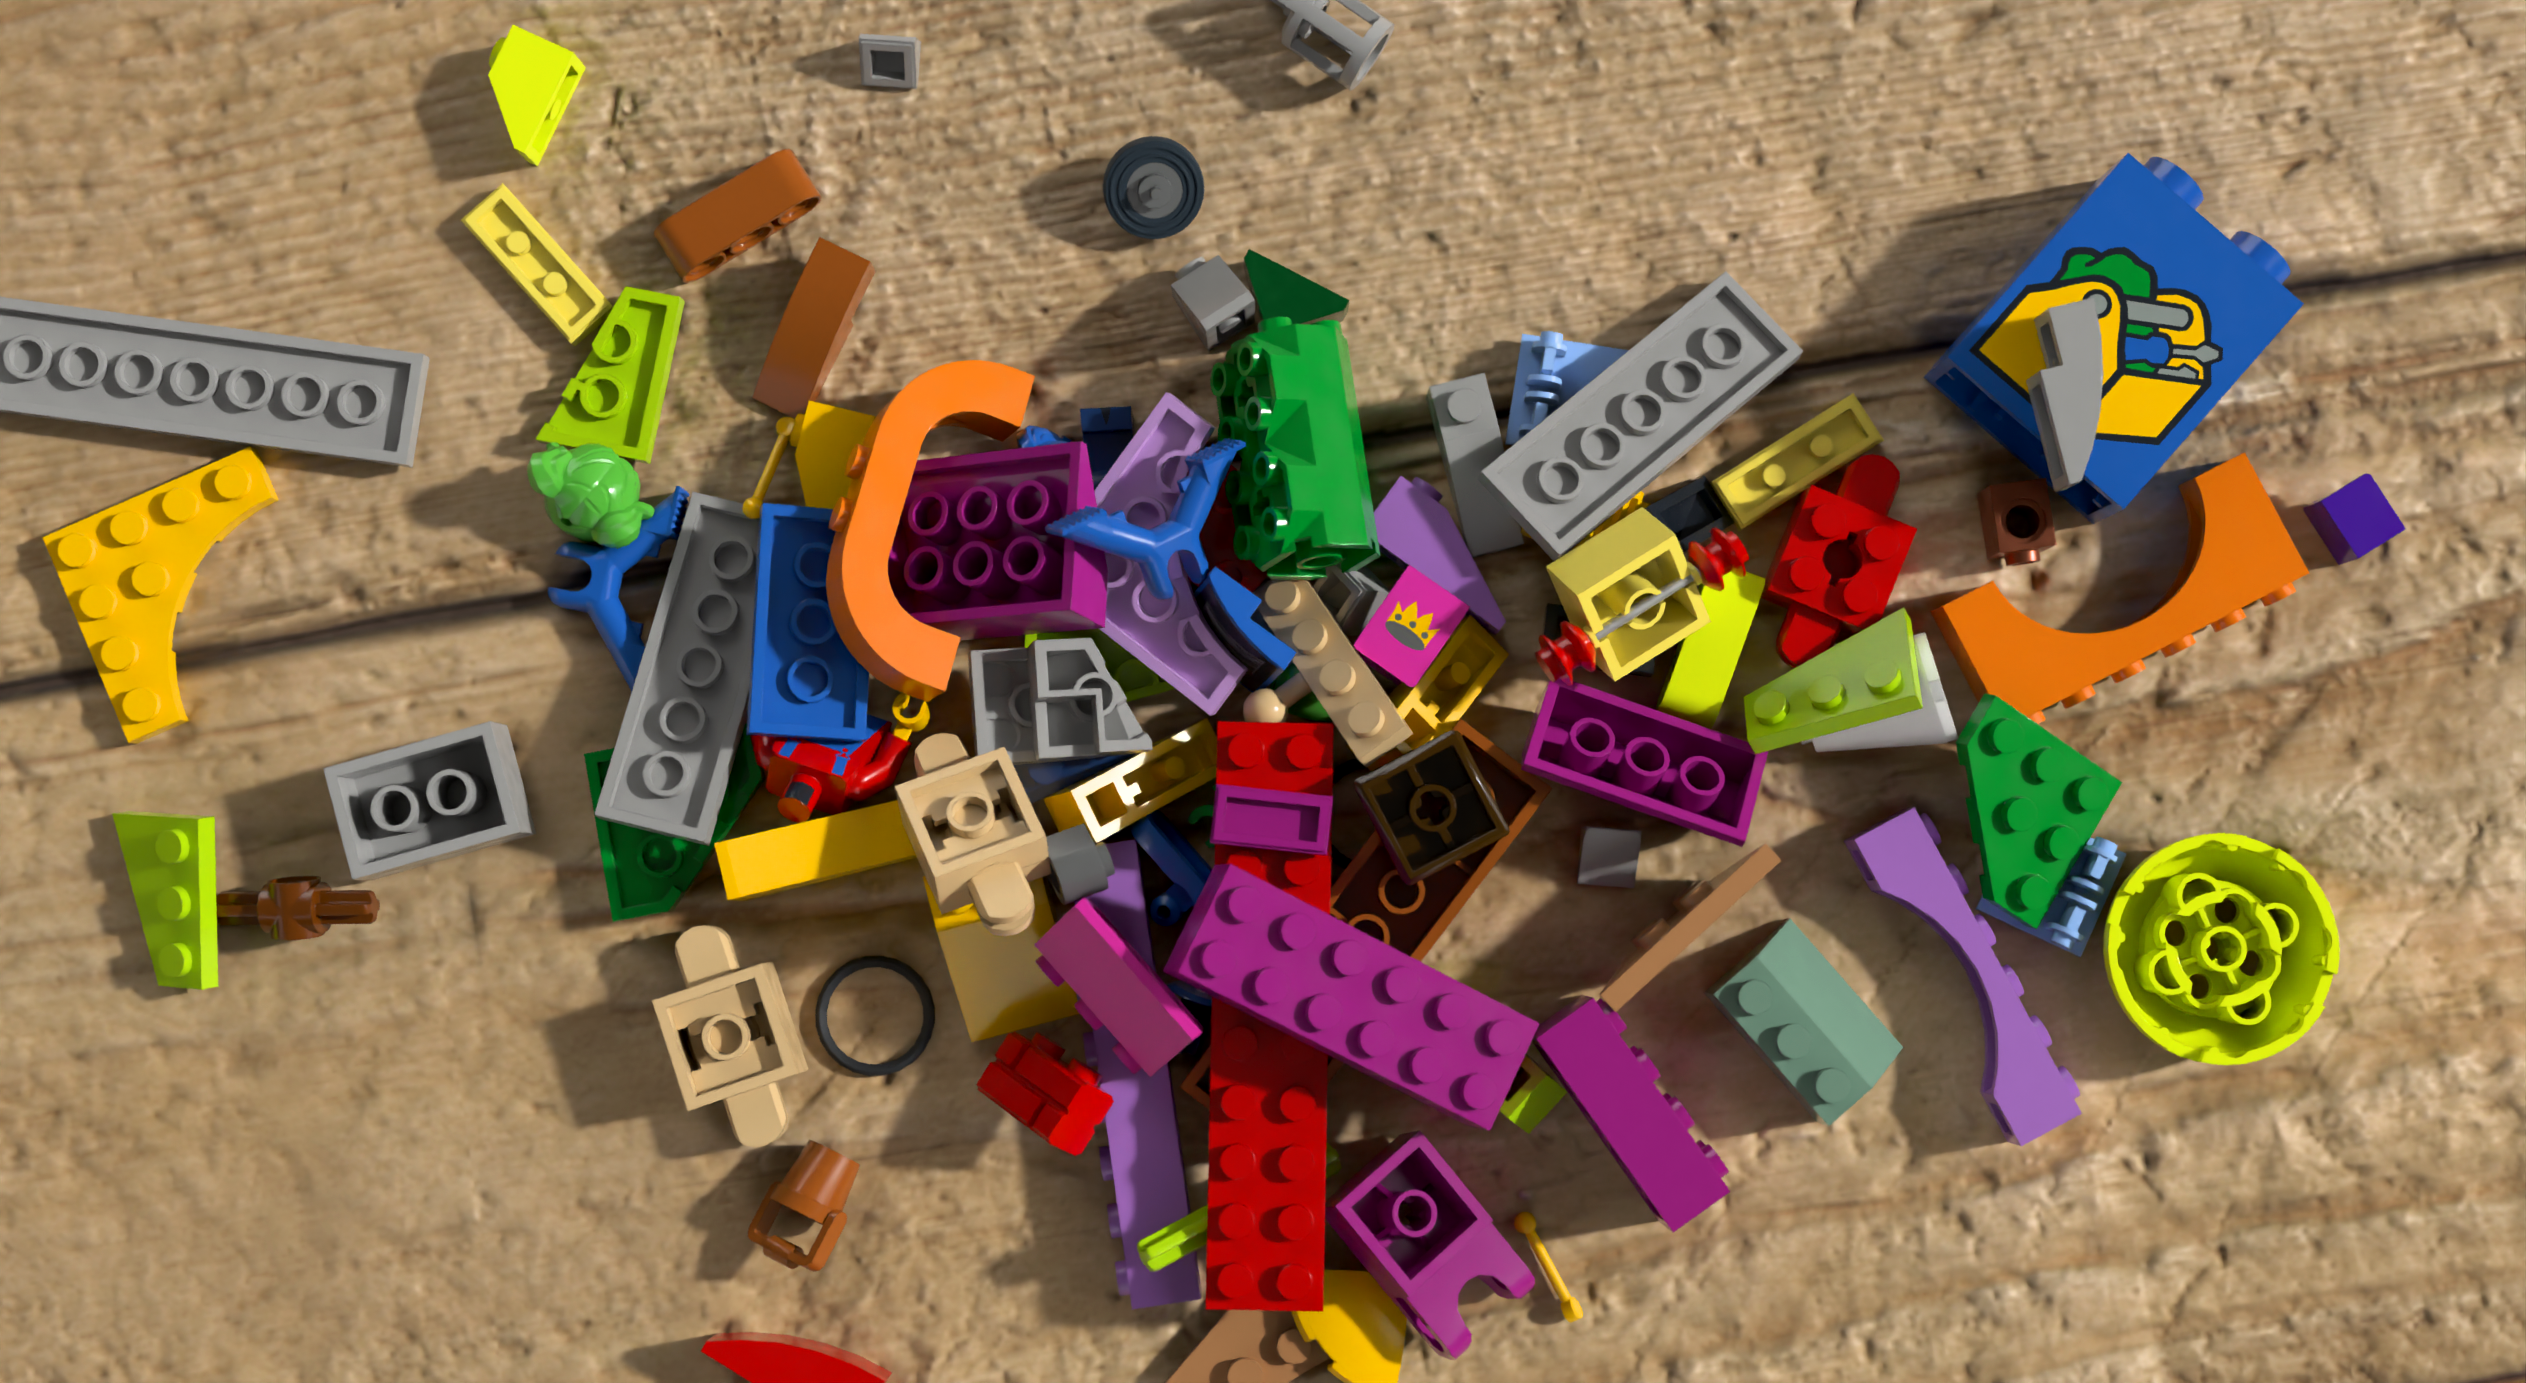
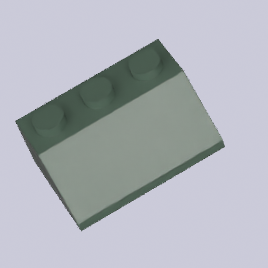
M1790 918L1784 921L1704 992L1815 1121L1826 1126H1830L1870 1091L1904 1048Z

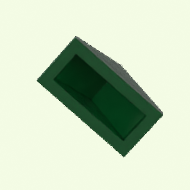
M1251 249L1247 251L1244 257V271L1255 300L1260 321L1273 317H1288L1292 320V324L1311 325L1323 320H1337L1339 322L1344 320L1349 309L1350 300Z

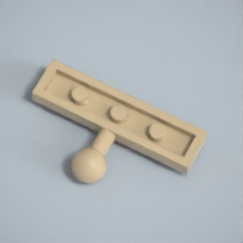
M1271 579L1253 592L1254 595L1262 600L1257 609L1275 636L1297 652L1292 661L1299 672L1276 690L1263 688L1252 692L1243 705L1245 722L1285 723L1288 717V708L1313 691L1358 760L1366 768L1413 734L1308 580Z

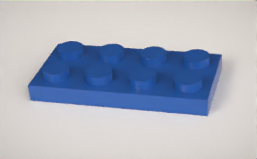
M762 503L760 506L747 735L863 743L866 740L869 672L857 662L839 636L831 616L827 598V563L836 531L829 529L833 509Z

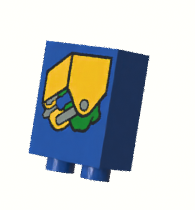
M2127 153L2103 174L1924 376L1928 382L2039 478H2046L2047 485L2054 490L2026 380L2038 371L2046 369L2034 319L2048 308L2094 298L2102 340L2103 385L2101 411L2093 449L2081 482L2066 490L2056 492L2092 524L2114 515L2127 507L2304 304L2282 285L2290 275V268L2281 254L2266 241L2248 232L2238 231L2231 239H2228L2196 211L2204 199L2197 183L2180 167L2160 157H2151L2143 166L2131 154Z

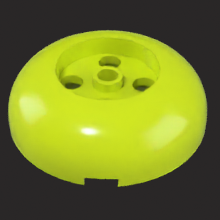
M2228 833L2202 834L2181 839L2155 851L2145 858L2124 880L2113 899L2105 923L2103 936L2104 965L2112 992L2121 1009L2137 1029L2152 1042L2171 1053L2196 1062L2214 1065L2246 1064L2273 1056L2299 1040L2320 1017L2325 1009L2322 1005L2329 992L2333 974L2338 973L2340 946L2336 921L2321 887L2313 876L2289 854L2244 835ZM2224 898L2231 900L2237 910L2236 916L2229 923H2222L2215 916V905L2223 902ZM2171 921L2181 924L2185 932L2183 941L2177 946L2168 944L2165 937L2166 926ZM2210 938L2215 940L2218 946L2217 954L2213 958H2209L2207 954V948L2211 945ZM2247 951H2253L2259 957L2255 973L2250 976L2244 974L2239 968L2246 958ZM2194 974L2203 975L2209 985L2206 995L2198 999L2191 995L2193 982L2189 978Z

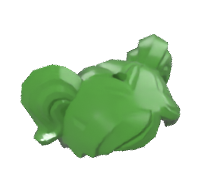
M552 442L546 445L547 451L532 454L527 465L530 485L535 492L544 495V507L548 517L566 534L574 536L583 542H597L603 546L618 549L629 545L637 539L640 534L641 520H648L653 517L655 509L651 505L639 501L641 483L638 473L628 461L619 458L612 448L601 444L587 443L568 451L564 446Z

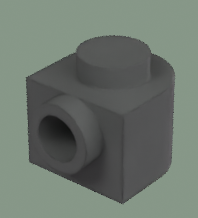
M1084 823L1046 837L1051 874L1048 875V878L1063 905L1108 889L1107 877L1115 874L1110 853L1104 842L1094 844Z

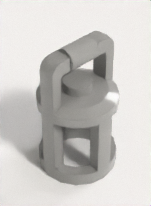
M1271 0L1284 9L1283 14L1288 17L1282 29L1281 44L1350 91L1359 85L1375 64L1389 41L1395 24L1360 0H1336L1372 25L1362 38L1326 13L1330 4L1329 0ZM1315 30L1351 56L1344 69H1342L1302 42L1301 39L1308 38Z

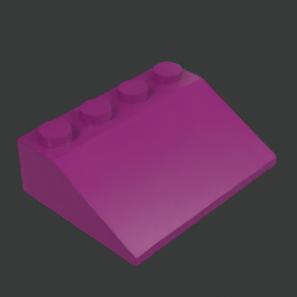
M1082 441L917 460L888 559L890 586L903 609L923 624L961 637L960 641L1105 628L1108 582L1105 552L1049 534L1045 531L1048 524L1052 525L1054 521L1058 522L1060 518L1064 519L1066 515L1070 516L1073 511L1077 513L1079 509L1083 510L1086 505L1097 507L1087 445Z

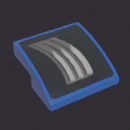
M1215 566L1206 579L1193 592L1204 618L1218 639L1233 656L1249 669L1239 683L1250 692L1266 688L1286 669L1297 652L1250 619L1262 600Z

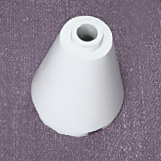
M1926 633L1913 634L1923 709L1802 741V745L1813 742L1816 752L1946 744L1958 739Z

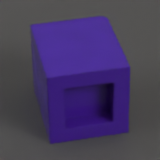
M2368 473L2357 477L2327 497L2314 501L2303 508L2306 516L2338 565L2359 559L2406 529L2373 477Z

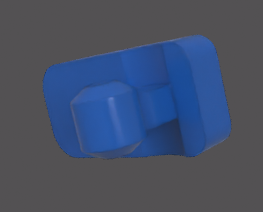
M1157 809L1137 820L1130 827V831L1136 841L1174 883L1166 892L1155 898L1150 905V915L1154 922L1161 926H1170L1181 919L1188 909L1195 906L1212 868L1173 823ZM1165 905L1169 907L1170 912L1166 910Z

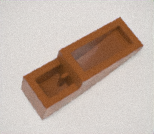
M819 237L773 338L752 396L754 400L794 419L798 413H806L808 401H816L854 326L851 319L876 272L870 261Z

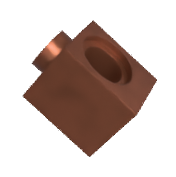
M2046 478L1990 485L1977 493L1987 559L2005 557L2006 566L2025 565L2041 561L2039 552L2057 545ZM2009 511H2017L2026 518L2029 529L2024 539L2017 538L2008 531L2006 516Z

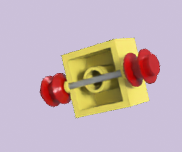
M1641 507L1547 565L1546 569L1570 623L1566 621L1560 623L1562 636L1554 641L1544 635L1538 637L1541 649L1535 652V656L1542 670L1552 682L1561 679L1566 685L1571 686L1573 684L1572 671L1582 666L1589 672L1595 671V665H1597L1616 682L1710 623L1711 620L1697 585L1702 583L1706 587L1721 592L1724 590V575L1731 572L1739 578L1746 576L1744 563L1749 560V556L1741 540L1732 531L1725 534L1719 528L1713 527L1710 530L1712 541L1710 544L1703 547L1696 541L1689 542L1687 562L1676 534Z

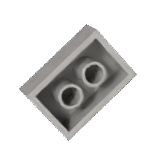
M489 721L323 768L352 880H376L536 834L508 726Z

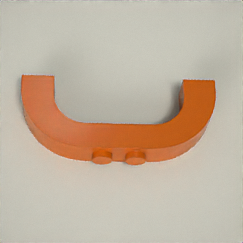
M982 360L951 362L932 368L908 383L882 408L873 420L863 444H856L845 469V476L852 478L846 498L841 496L838 499L829 522V529L836 531L827 563L826 590L829 609L839 636L857 662L871 675L897 691L927 702L946 691L961 637L923 624L903 609L890 586L888 577L889 554L923 440L929 431L948 426L963 427L1003 442L1021 427L1035 376L1001 363Z

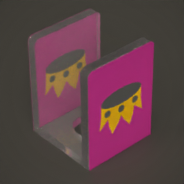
M1408 565L1355 641L1354 649L1366 665L1396 686L1402 682L1406 686L1413 688L1464 618L1470 606L1411 565Z

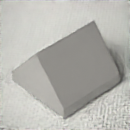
M860 34L861 85L917 89L921 41L916 37Z

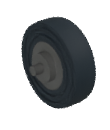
M1160 136L1141 137L1121 147L1111 158L1103 178V195L1109 213L1121 228L1141 238L1162 239L1181 232L1197 216L1204 198V178L1194 156L1180 143Z

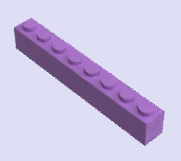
M1136 840L1105 844L1110 853L1115 874L1107 877V890L1085 898H1090L1156 972L1138 842ZM1103 1025L1097 1031L1093 1029V1032L1083 1033L1087 1065L1090 1067L1098 1066V1072L1102 1075L1100 1086L1113 1096L1112 1099L1114 1101L1101 1122L1106 1123L1109 1146L1099 1147L1103 1180H1114L1117 1203L1107 1204L1112 1239L1122 1237L1125 1260L1115 1261L1119 1295H1130L1132 1309L1200 1300L1202 1287L1196 1250L1156 1272H1150L1143 1265L1137 1250L1139 1240L1191 1213L1170 1063L1167 1062L1151 1077L1143 1068L1134 1075L1112 1050L1119 1041Z

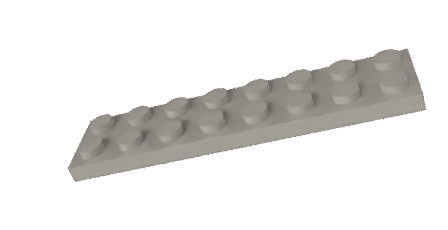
M0 297V412L413 468L430 360L425 354Z

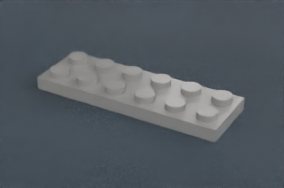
M1725 271L1484 468L1478 477V481L1548 556L1555 561L1569 552L1794 364L1801 356L1803 350Z
M692 492L594 815L599 819L707 846L710 845L748 717L759 518L750 519L746 517L742 510L743 503Z

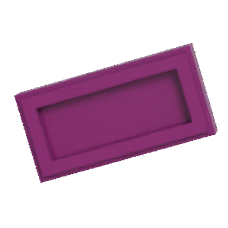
M1216 784L1210 843L1327 856L1333 797Z

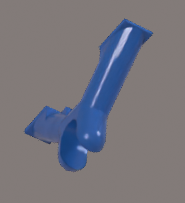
M1224 438L1222 442L1218 441L1216 445L1212 444L1210 448L1206 447L1204 451L1199 450L1198 453L1187 456L1185 462L1189 474L1187 477L1177 481L1180 494L1169 519L1149 530L1128 523L1122 510L1107 515V511L1102 508L1086 505L1083 510L1079 509L1077 513L1073 511L1070 516L1066 515L1064 519L1060 518L1058 522L1054 521L1052 525L1048 524L1045 531L1049 534L1137 562L1150 594L1160 600L1170 599L1173 597V587L1168 575L1167 566L1170 557L1176 551L1181 558L1187 575L1194 583L1200 584L1208 575V560L1199 534L1236 452L1246 447V442Z
M676 486L675 492L654 507L655 511L652 518L641 520L640 534L629 545L617 549L580 542H566L558 547L555 555L586 562L590 566L592 574L589 584L580 591L548 587L550 600L556 606L589 613L631 692L645 650V645L641 639L644 624L632 622L618 598L623 573L645 556L659 558L661 544L666 540H678L681 531L680 526L683 525L682 519L685 517L683 512L687 510L685 507L688 503L686 498L690 496L688 491L680 486Z

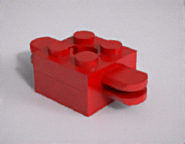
M1875 454L1864 455L1847 466L1836 494L1811 485L1800 493L1765 577V585L1761 595L1762 599L1788 609L1776 638V652L1781 660L1791 668H1796L1832 648L1840 631L1853 636L1881 620L1917 532V528L1887 516L1900 485V472L1894 463L1884 456Z

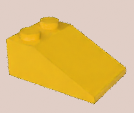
M923 876L937 935L971 1042L1080 1014L1074 1007L1078 999L1077 993L1066 981L1057 987L1035 962L1042 953L1034 944L1058 922L1047 876L1028 882L1034 897V919L1025 930L1011 936L991 934L984 927L973 903L941 914L928 881Z

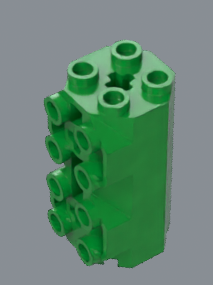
M1288 317L1265 319L1258 323L1257 333L1249 334L1231 345V349L1227 351L1224 363H1216L1213 366L1210 377V386L1212 393L1216 396L1220 421L1218 441L1222 442L1224 438L1246 442V447L1236 452L1242 458L1240 471H1231L1225 486L1227 500L1232 505L1235 526L1233 538L1234 553L1240 560H1251L1262 572L1267 570V576L1275 580H1314L1327 577L1325 568L1338 563L1341 564L1342 573L1359 570L1380 557L1347 339L1342 335L1341 324L1337 320H1323L1310 325L1292 324V320Z

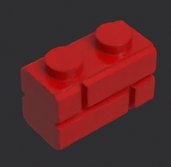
M1015 1031L1008 1033L995 1054L996 1061L989 1063L977 1082V1090L1049 1144L1074 1156L1082 1154L1095 1133L1094 1126L1102 1122L1114 1103L1113 1096L1097 1085L1102 1075L1076 1058H1072L1068 1065L1061 1060L1066 1049L1039 1032H1036L1032 1040Z

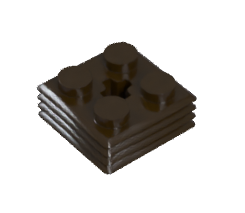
M1450 730L1361 776L1353 782V786L1402 881L1407 885H1413L1507 836L1510 832L1499 807L1458 731ZM1427 791L1434 798L1443 796L1446 804L1439 809L1441 819L1435 823L1429 817L1418 818L1416 814V809L1422 805L1420 796Z

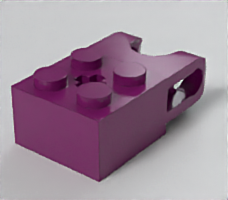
M1420 1130L1400 1134L1325 1201V1219L1427 1344L1439 1356L1455 1361L1469 1348L1472 1342V1334L1458 1311V1295L1466 1281L1477 1277L1498 1296L1506 1299H1521L1534 1287L1535 1278L1531 1271L1491 1223L1493 1219ZM1402 1204H1408L1411 1210L1405 1216L1410 1221L1409 1225H1402L1399 1220L1398 1209Z

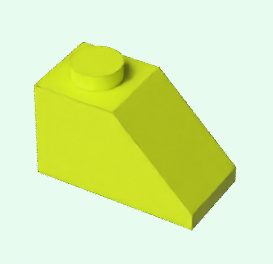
M512 25L507 37H501L492 49L489 58L491 70L488 76L514 149L527 162L538 167L586 67L574 52Z

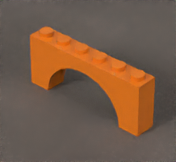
M2246 453L2239 454L2178 485L2188 516V543L2182 566L2164 596L2149 611L2130 624L2117 630L2102 633L2085 634L2056 630L2044 626L2018 611L2003 596L1994 581H1990L1931 611L1978 703L1984 693L1996 695L2039 724L2046 720L2041 710L2061 701L2065 709L2070 708L2096 694L2092 684L2110 675L2114 683H2118L2146 669V666L2142 659L2154 652L2161 650L2165 658L2172 656L2196 643L2192 633L2211 624L2214 632H2218L2246 618L2242 607L2258 599H2261L2264 607L2295 593L2296 589L2292 582L2309 574V571Z

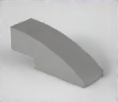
M2094 298L2048 308L2034 319L2046 369L2038 371L2027 379L2026 383L2054 492L2066 490L2081 482L2093 449L2099 421L2103 385L2101 331Z

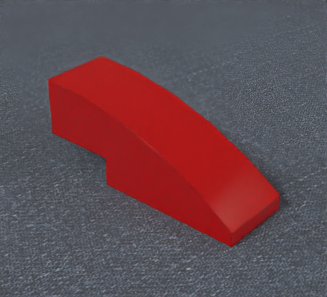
M759 1332L717 1333L707 1340L701 1349L702 1353L751 1383H886L892 1374L889 1370L860 1355L827 1343L784 1334Z

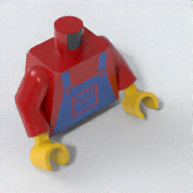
M904 693L899 694L892 705L893 714L897 720L893 732H890L892 722L867 714L866 740L863 743L750 735L756 762L761 768L768 771L766 789L771 794L781 797L777 803L779 812L791 821L805 822L809 819L813 809L831 815L844 813L854 801H863L890 787L912 745V742L908 740L911 732H918L929 723L930 711L927 703L923 702L917 716L905 718L902 714L908 706L910 696Z

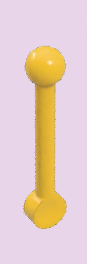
M782 417L776 423L778 435L776 443L753 496L747 498L743 503V513L750 519H757L760 516V506L763 503L787 443L791 439L792 427L795 421L792 417Z
M1529 1212L1519 1213L1514 1220L1515 1229L1519 1233L1525 1234L1561 1301V1310L1564 1317L1570 1323L1583 1317L1582 1308L1579 1302L1569 1294L1535 1230V1217Z

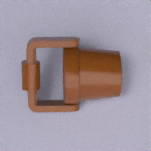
M809 1139L783 1180L776 1181L769 1187L748 1228V1238L763 1247V1253L766 1257L790 1269H795L800 1265L813 1272L821 1270L846 1225L847 1215L843 1212L860 1164ZM782 1205L823 1225L808 1255L804 1254L801 1247L777 1235L767 1236Z

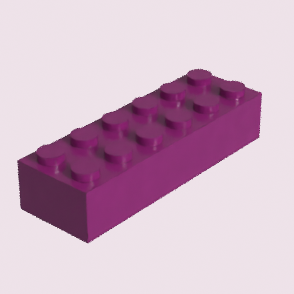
M1232 864L1214 865L1163 972L1467 1126L1488 1131L1493 1126L1540 1024Z

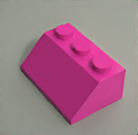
M1082 898L1034 944L1042 953L1035 961L1036 964L1057 987L1064 981L1072 987L1080 997L1074 1004V1007L1094 1030L1097 1031L1103 1025L1107 1027L1119 1041L1112 1050L1134 1075L1143 1068L1151 1077L1203 1032L1204 1027L1090 898Z

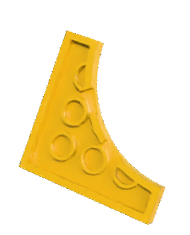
M247 447L42 537L128 743L138 744L188 722L177 682L176 652L172 651L177 612L182 613L189 590L197 576V573L194 571L216 541L221 542L243 521L259 510L279 501L259 452L253 447Z

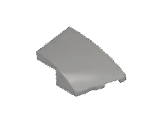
M1092 638L1034 640L1028 648L971 650L968 653L975 757L1005 747L1012 764L1019 765L1108 757L1152 750L1151 738L1140 727L1126 703L1127 698L1124 692L1106 669L1105 660Z

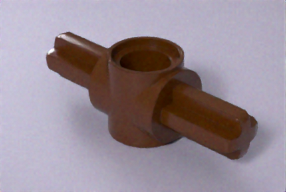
M321 877L276 878L267 881L261 891L221 892L216 895L217 921L220 925H260L265 933L271 934V939L302 940L319 937L329 930L331 924H371L376 921L378 910H380V901L376 899L375 892L371 890H331L326 882H321Z

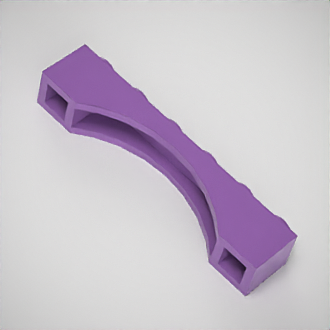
M1915 807L1902 809L1844 840L1870 891L1899 903L1923 919L1948 944L1965 969L1978 999L1984 1027L1985 1066L1980 1092L2007 1142L2023 1146L2082 1114L2074 1100L2080 1096L2076 1082L2064 1066L2057 1068L2047 1050V1047L2052 1045L2048 1031L2036 1015L2028 1016L2019 999L2020 996L2024 995L2023 986L2016 973L2008 964L2001 966L1991 948V946L1997 943L1995 935L1985 918L1981 914L1974 916L1963 897L1969 893L1968 886L1962 874L1953 863L1946 866L1936 845L1941 843L1940 835L1926 813L1919 815Z

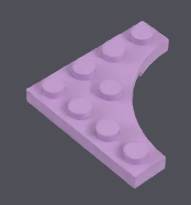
M1166 392L1095 489L1097 508L1106 510L1107 515L1122 510L1128 523L1148 530L1167 521L1180 494L1177 481L1187 477L1189 474L1185 459L1187 456H1192L1193 453L1203 450L1216 427L1174 395ZM1176 551L1172 554L1168 561L1167 570L1173 587V597L1166 600L1157 599L1150 594L1137 562L1105 552L1108 569L1105 628L1099 629L1210 716L1215 715L1249 669L1231 654L1204 618L1178 552Z

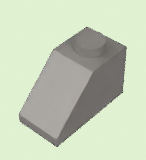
M1219 255L1206 262L1204 257H1199L1183 266L1175 274L1178 281L1171 284L1172 296L1208 352L1255 323L1254 298Z

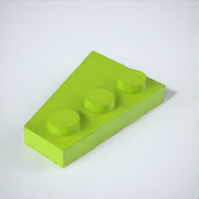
M625 286L592 342L593 349L575 379L571 378L561 395L564 397L550 422H545L535 440L543 444L555 442L569 449H574L587 443L601 444L612 448L619 458L650 464L685 301L679 296Z
M1905 608L1899 609L1744 696L1747 741L1754 753L1766 752L1923 709L1912 624Z
M135 811L112 813L158 986L198 990L218 987L215 816Z

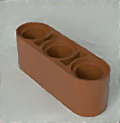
M783 149L764 158L668 217L656 227L654 236L681 280L685 283L693 282L710 274L810 212L821 201V195L793 150Z

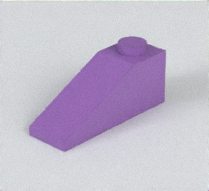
M1400 476L1374 511L1380 553L1403 570H1406L1408 565H1411L1470 606L1466 615H1471L1482 627L1496 635L1506 620L1448 510L1439 503L1443 496L1434 487L1418 477H1415L1410 483Z

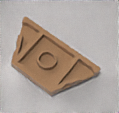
M1764 843L1709 882L1704 879L1701 882L1696 880L1673 900L1672 903L1678 910L1666 921L1663 918L1659 921L1654 918L1630 940L1636 949L1624 959L1599 994L1614 1012H1617L1782 860Z

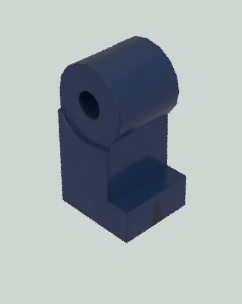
M1131 406L1080 409L1083 443L1087 445L1094 491L1134 437V417Z

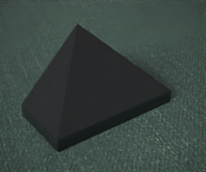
M1705 475L1645 508L1676 534L1683 554L1688 552L1689 542L1696 541L1702 544L1710 539V530L1713 527L1723 531L1735 523Z

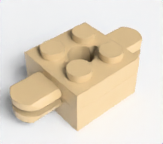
M940 733L931 735L924 739L915 749L914 764L918 778L895 786L902 824L941 914L973 903L984 927L991 934L998 936L1016 935L1025 930L1034 919V897L1028 882L1051 874L1046 835L1005 747L971 758L965 744L955 734Z
M712 925L692 927L683 932L675 945V955L686 989L652 1000L687 1111L723 1100L735 1138L742 1145L753 1148L769 1145L784 1134L789 1122L788 1113L777 1081L808 1070L774 963H761L740 970L731 939L722 928Z

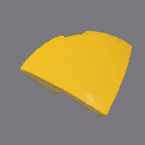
M1324 1270L1323 1312L1291 1311L1303 1340L1311 1342L1316 1339L1321 1349L1334 1361L1328 1364L1327 1370L1344 1383H1397L1403 1356L1407 1318L1368 1271Z

